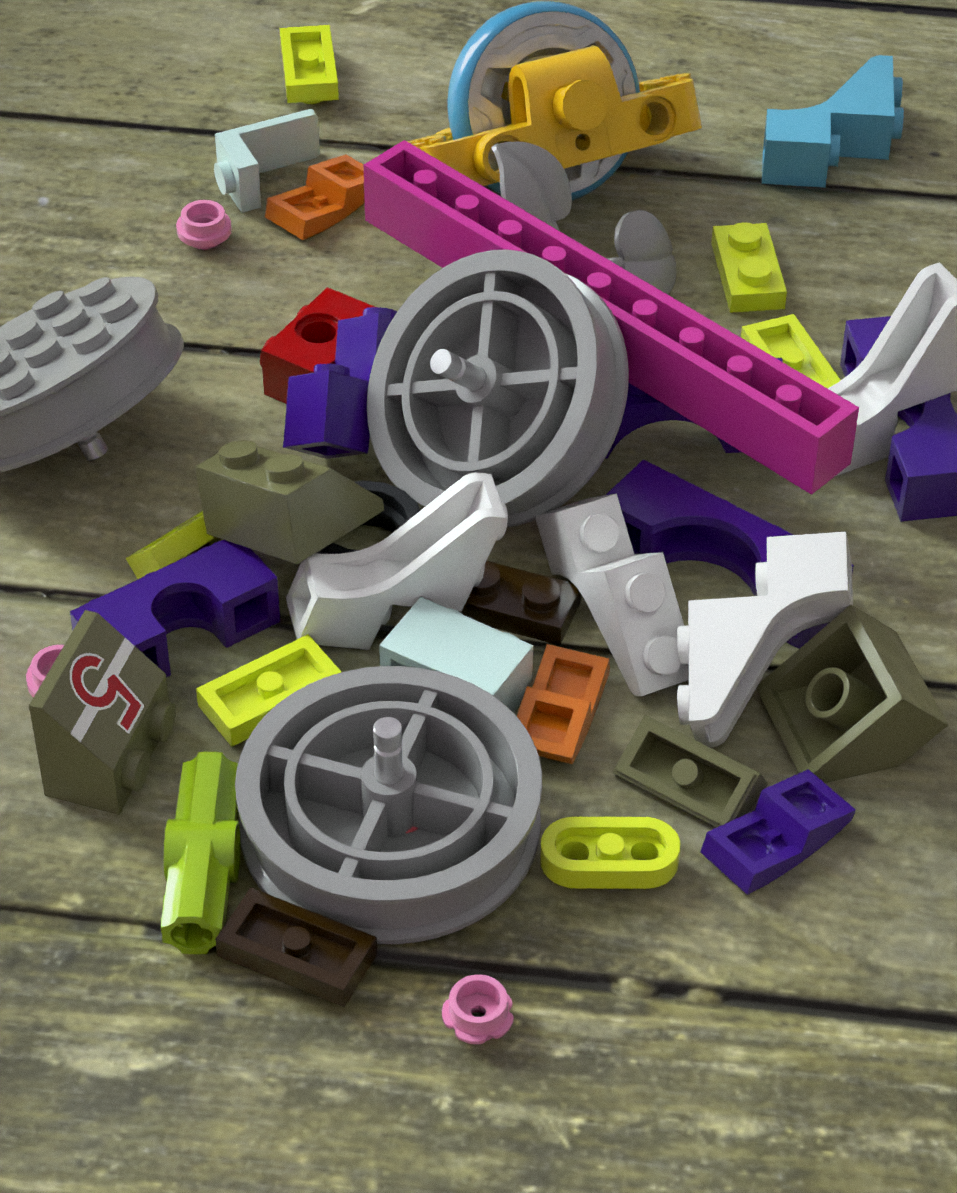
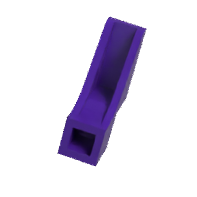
M371 307L363 310V316L338 320L335 364H317L314 366V373L289 377L283 448L325 459L368 454L370 432L367 418V393L370 373L379 344L397 311L388 308Z

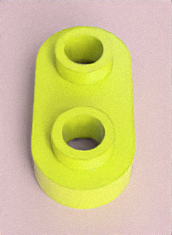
M566 817L550 824L541 838V868L551 881L566 888L651 889L669 882L675 876L679 866L680 839L678 834L666 822L652 817Z

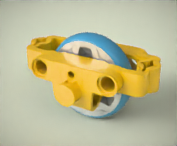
M534 1L508 8L487 20L476 30L461 50L451 74L447 98L450 128L437 132L434 135L407 142L480 185L489 187L500 195L499 167L491 147L504 142H527L537 145L551 153L564 168L569 180L573 201L591 193L609 179L620 167L628 152L660 144L673 136L701 129L702 124L691 73L660 77V79L639 82L635 66L626 47L602 20L590 12L570 4L554 1Z

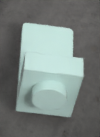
M308 109L216 133L217 163L214 164V173L221 193L223 195L229 194L241 213L261 208L259 173L311 160L320 155L319 122L314 110Z

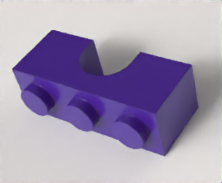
M221 540L70 611L72 631L85 610L97 612L166 674L167 678L171 676L167 634L180 628H202L213 633L226 648L280 622L277 576L252 549Z

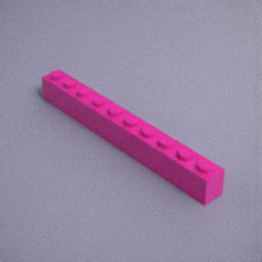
M405 140L363 165L365 221L442 268L475 253L490 250H515L536 255L547 260L564 273L577 278L603 299L618 322L627 351L628 382L809 494L815 493L851 464L859 407Z

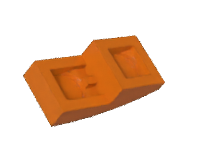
M345 154L308 166L305 186L267 198L265 218L301 240L325 231L345 219L365 203L364 164Z
M546 645L533 686L526 687L517 714V718L531 736L540 757L573 764L586 738L610 673L609 658L554 645Z

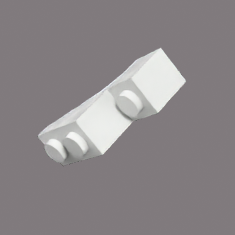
M940 262L924 268L917 274L865 359L847 377L828 388L859 407L851 464L836 476L889 457L891 439L898 424V411L957 391V279Z
M470 473L463 476L387 538L373 546L341 554L315 553L302 561L286 596L296 639L309 634L318 645L370 650L380 626L385 625L389 621L392 605L412 607L420 597H423L446 608H452L461 612L473 587H477L482 581L485 562L496 540L498 541L504 536L507 528V507L500 500L492 474Z
M617 494L590 497L536 515V522L552 575H562L577 587L586 601L630 691L635 696H644L689 680V665L680 664L677 645L678 626H684L664 554L663 552L634 554Z
M846 532L767 537V562L756 563L757 596L688 601L689 625L678 626L677 645L680 664L689 665V685L678 686L677 705L680 724L691 726L696 741L710 748L723 744L781 646L791 637L805 629L831 622L849 605H853L852 562Z

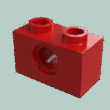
M326 287L309 305H304L296 317L276 336L269 338L261 349L260 365L263 372L264 395L287 404L289 377L314 373V366L317 364H335L338 320L363 316L364 309L375 306Z

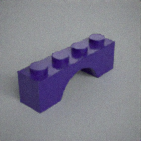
M891 316L846 320L840 362L845 377L853 372L865 359ZM950 393L898 411L897 416L905 421L910 428L892 436L885 483L901 522L957 516V413L950 401Z
M644 459L606 494H617L634 554L663 552L666 564L692 560L719 565L738 575L749 586L754 596H757L756 563L767 562V537L793 535L781 527L773 525ZM830 622L805 629L791 637L786 643L800 649Z

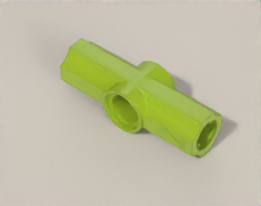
M198 752L194 759L183 762L175 819H168L165 829L164 876L167 884L163 897L162 918L160 920L162 942L178 948L182 954H207L209 949L216 946L215 939L226 924L230 883H237L239 876L241 835L240 824L237 821L238 808L235 791L238 763L227 759L222 752Z

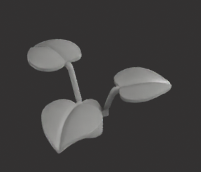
M504 142L492 146L491 148L499 167L501 197L559 230L556 221L565 218L570 213L572 206L569 180L560 162L547 150L527 142ZM637 210L626 213L617 223L614 233L615 248L619 257L607 259L668 295L674 286L677 270L676 261L672 255V244L665 228L653 214L647 211Z

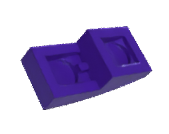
M807 769L763 789L754 811L708 831L700 853L748 895L784 875L819 850L852 821L856 809Z

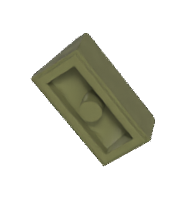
M644 715L612 772L614 775L715 828L747 814L759 799L761 791L768 785V782L759 772L647 715Z

